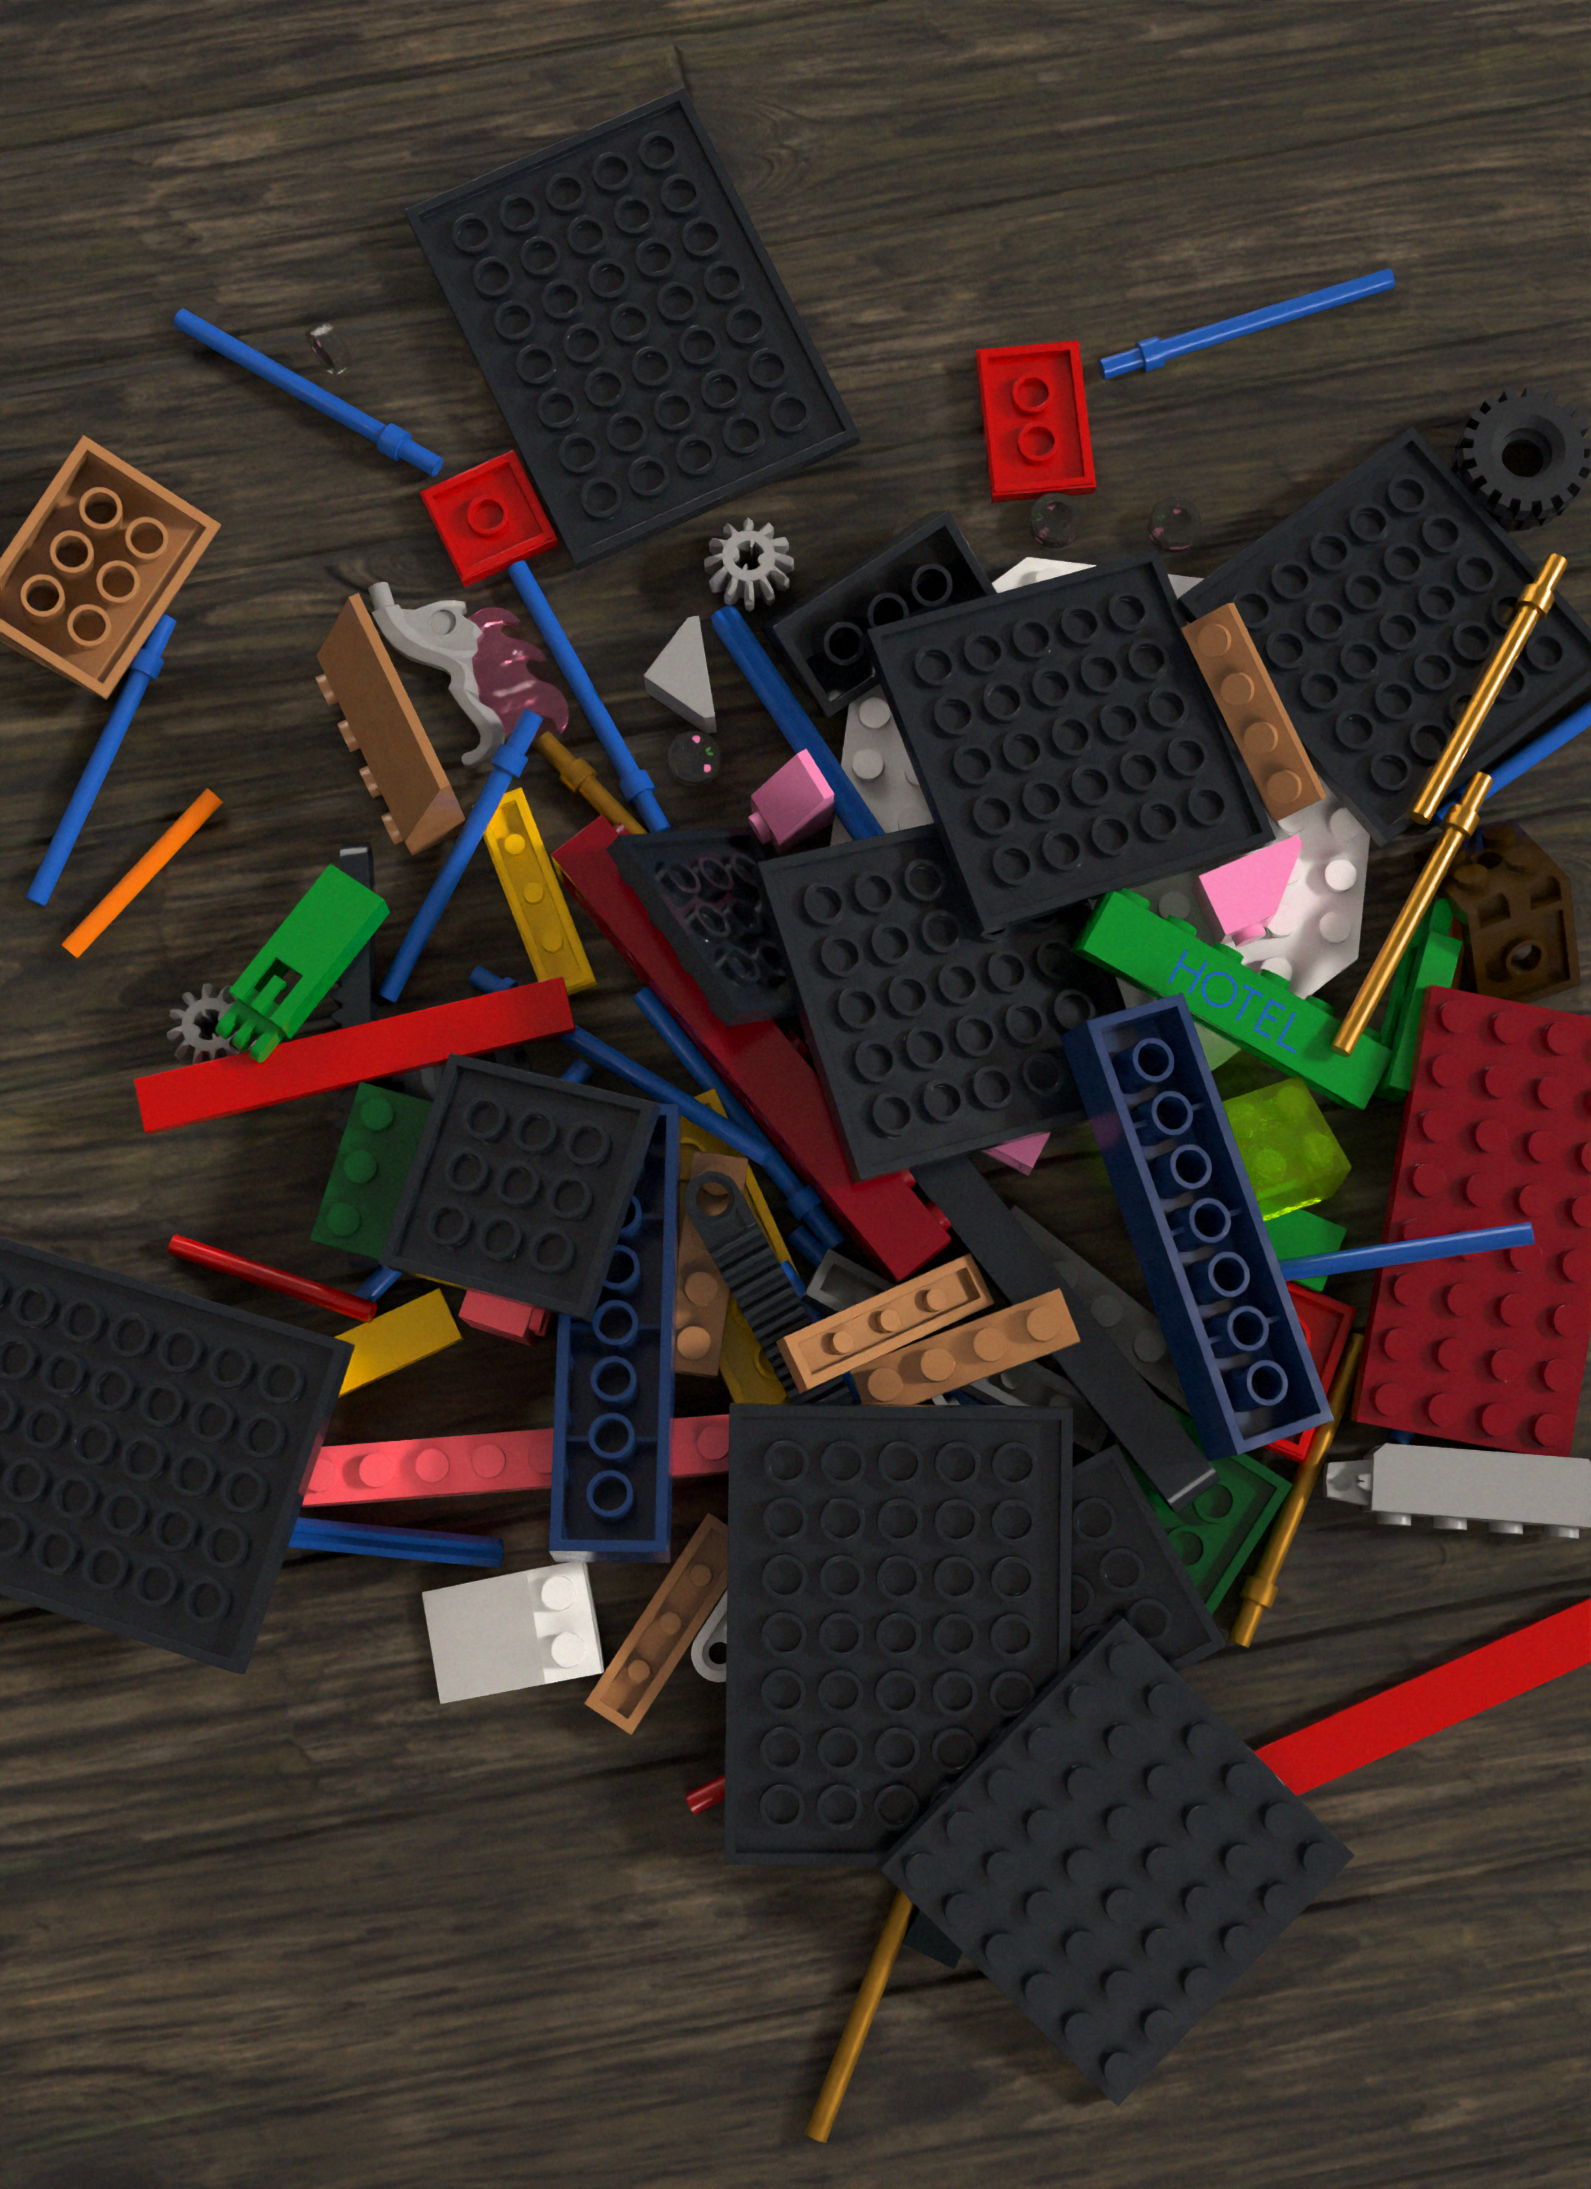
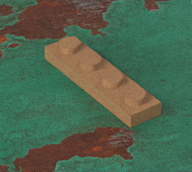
M1234 602L1227 603L1181 628L1273 821L1282 820L1326 798L1327 795Z
M694 1151L690 1181L698 1174L707 1171L722 1172L735 1181L744 1196L748 1158ZM710 1182L704 1184L699 1189L696 1201L702 1212L708 1215H718L726 1209L729 1196L727 1190L722 1185ZM685 1208L678 1255L675 1373L717 1379L730 1289L723 1280L718 1267L712 1260L707 1247Z
M971 1253L787 1335L776 1341L801 1394L994 1304V1301Z
M1059 1288L885 1354L850 1370L862 1404L916 1405L1080 1342V1339Z
M710 1513L706 1515L584 1703L630 1735L634 1733L727 1588L728 1525Z

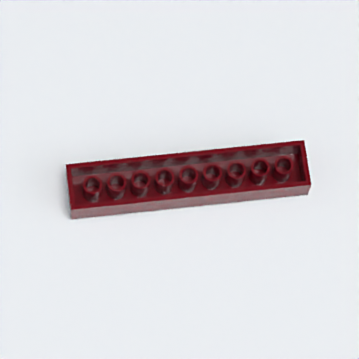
M603 814L550 854L561 884L645 987L649 986L726 1086L806 1184L813 1187L824 1201V1206L882 1277L896 1286L915 1278L946 1253L951 1241L947 1229L952 1226L948 1218L932 1200L924 1205L915 1195L912 1186L916 1184V1181L909 1171L853 1185L819 1077L813 1071L808 1061L811 1054L807 1047L792 1030L784 1035L776 1026L775 1019L726 1027L723 1021L713 1014L708 1006V999L693 977L681 967L676 952L664 934L651 923L648 918L647 909L632 887L622 880L618 873L617 865L606 851L619 835H629L631 833L622 823L619 822L613 827Z

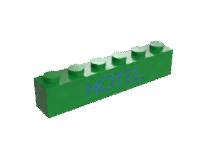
M1122 888L1119 893L1116 891L1107 892L1097 900L1070 949L1071 952L1155 1000L1183 993L1193 1022L1341 1107L1355 1110L1365 1109L1394 1053L1379 1044L1382 1036L1378 1032L1366 1026L1351 1056H1340L1333 1052L1330 1046L1343 1022L1333 1017L1336 1009L1330 1004L1310 995H1307L1306 999L1303 1000L1287 991L1290 982L1283 977L1266 969H1261L1259 974L1241 964L1244 956L1238 951L1219 942H1215L1213 947L1209 946L1195 937L1198 930L1194 926L1172 915H1168L1167 919L1164 920L1148 910L1151 903L1146 898L1129 889Z

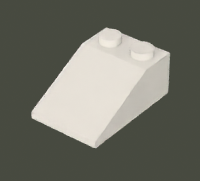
M567 1562L422 1592L440 1704L569 1680L606 1671L587 1562Z

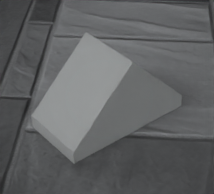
M699 615L692 616L686 619L644 674L646 692L704 733H716L715 712Z

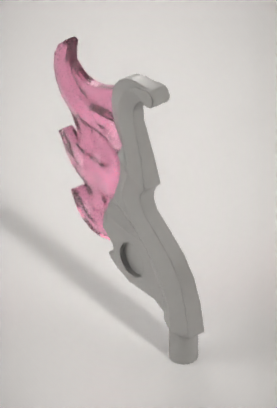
M379 582L368 588L375 611L371 612L372 616L390 645L407 659L445 671L451 676L449 692L461 710L476 726L481 736L477 749L467 752L462 756V763L466 769H473L492 760L499 745H504L505 737L514 730L524 709H528L541 717L553 719L557 732L562 734L569 718L566 699L556 687L538 680L526 668L529 660L544 663V654L531 643L520 639H511L501 633L504 625L517 627L520 624V619L513 613L503 608H485L465 618L463 615L467 613L466 604L463 601L441 600L415 610L401 609L399 604L395 605L387 582Z

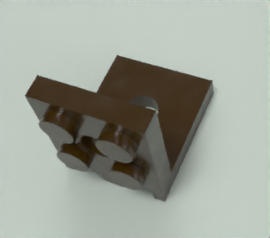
M1513 819L1490 823L1483 829L1473 832L1469 840L1462 841L1435 893L1440 899H1447L1451 912L1461 922L1470 992L1529 1004L1581 985L1570 878ZM1435 845L1413 853L1415 869L1419 875ZM1532 945L1530 953L1523 960L1511 963L1512 957L1517 950L1523 946Z

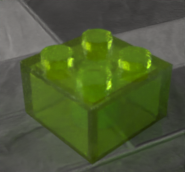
M1300 1075L1222 1102L1264 1221L1334 1196L1352 1167Z

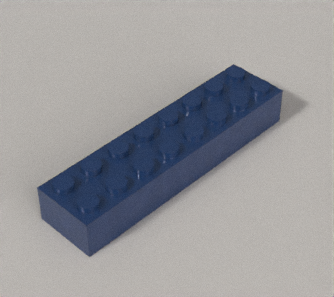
M1176 994L1091 1019L1061 1035L1060 1038L1207 1460L1212 1461L1236 1456L1333 1421L1334 1418L1184 994Z
M657 1104L661 1110L592 1322L588 1323L558 1315L549 1552L555 1562L670 1563L682 1131L678 1104Z

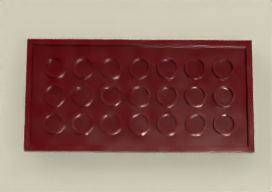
M1437 985L1425 986L1409 1091L1406 1093L1380 1245L1526 1222L1532 1223L1535 1244L1376 1268L1350 1421L1524 1454L1570 1457L1591 1332V1017Z

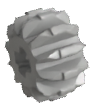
M747 518L743 523L744 531L737 532L732 525L727 523L723 528L725 540L718 538L710 540L709 551L713 556L704 560L705 572L713 575L709 580V586L713 593L725 591L724 602L727 605L735 604L740 597L744 598L745 609L751 612L755 607V598L760 597L765 604L771 606L775 602L773 590L787 591L789 588V578L785 574L794 570V559L785 555L789 550V542L785 537L773 539L774 527L770 523H767L759 532L754 531L753 521ZM749 559L753 566L755 561H757L758 568L748 570L747 564H745L743 569H741L740 562Z
M204 984L201 990L202 999L197 1000L190 992L183 994L182 998L189 1006L186 1012L179 1009L170 1010L169 1016L175 1022L181 1024V1026L168 1031L167 1038L172 1043L180 1044L175 1052V1056L181 1062L192 1060V1065L240 1054L241 1050L233 1046L232 1041L236 1033L243 1026L242 1024L227 1040L221 1036L218 1037L215 1033H212L213 1040H211L204 1033L208 1024L212 1023L216 1027V1020L220 1021L234 1004L235 1000L229 993L232 986L226 985L217 995L215 988L211 984ZM255 1040V1041L252 1043V1045L248 1048V1050H251L252 1046L255 1044V1042H256L257 1040Z

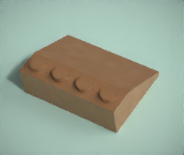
M83 435L0 558V642L107 700L215 537L221 524Z
M359 593L348 597L317 654L324 674L315 678L328 705L331 706L339 702L346 719L337 723L350 752L360 748L368 765L359 769L372 798L381 794L384 797L390 812L381 815V818L394 845L404 841L413 856L458 835L466 819Z

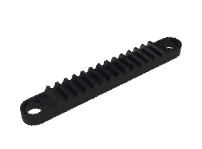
M371 842L342 843L340 870L375 893V865ZM376 931L337 979L336 984L339 986V989L331 992V998L340 1008V1010L332 1013V1020L339 1029L378 1020ZM379 1080L367 1082L366 1084L379 1087ZM359 1085L338 1089L342 1095L333 1099L334 1107L344 1115L333 1121V1127L342 1136ZM342 1139L334 1142V1149L337 1152ZM347 1252L351 1268L380 1267L376 1260Z
M707 1171L698 1174L689 1182L685 1190L684 1204L687 1213L707 1247L712 1260L718 1267L723 1280L730 1289L745 1320L748 1322L756 1340L759 1342L767 1360L770 1362L778 1380L781 1382L789 1400L792 1403L858 1404L842 1375L800 1394L776 1341L814 1323L735 1181L722 1172ZM715 1182L727 1190L729 1202L722 1213L708 1215L698 1207L696 1201L697 1193L704 1184Z

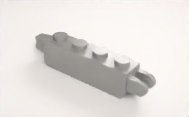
M1385 1443L1382 1446H1375L1364 1456L1363 1460L1326 1463L1323 1472V1497L1361 1505V1512L1377 1513V1524L1411 1526V1516L1432 1517L1433 1528L1467 1530V1520L1489 1522L1488 1532L1522 1535L1523 1525L1545 1526V1537L1579 1539V1529L1591 1528V1462L1589 1459Z

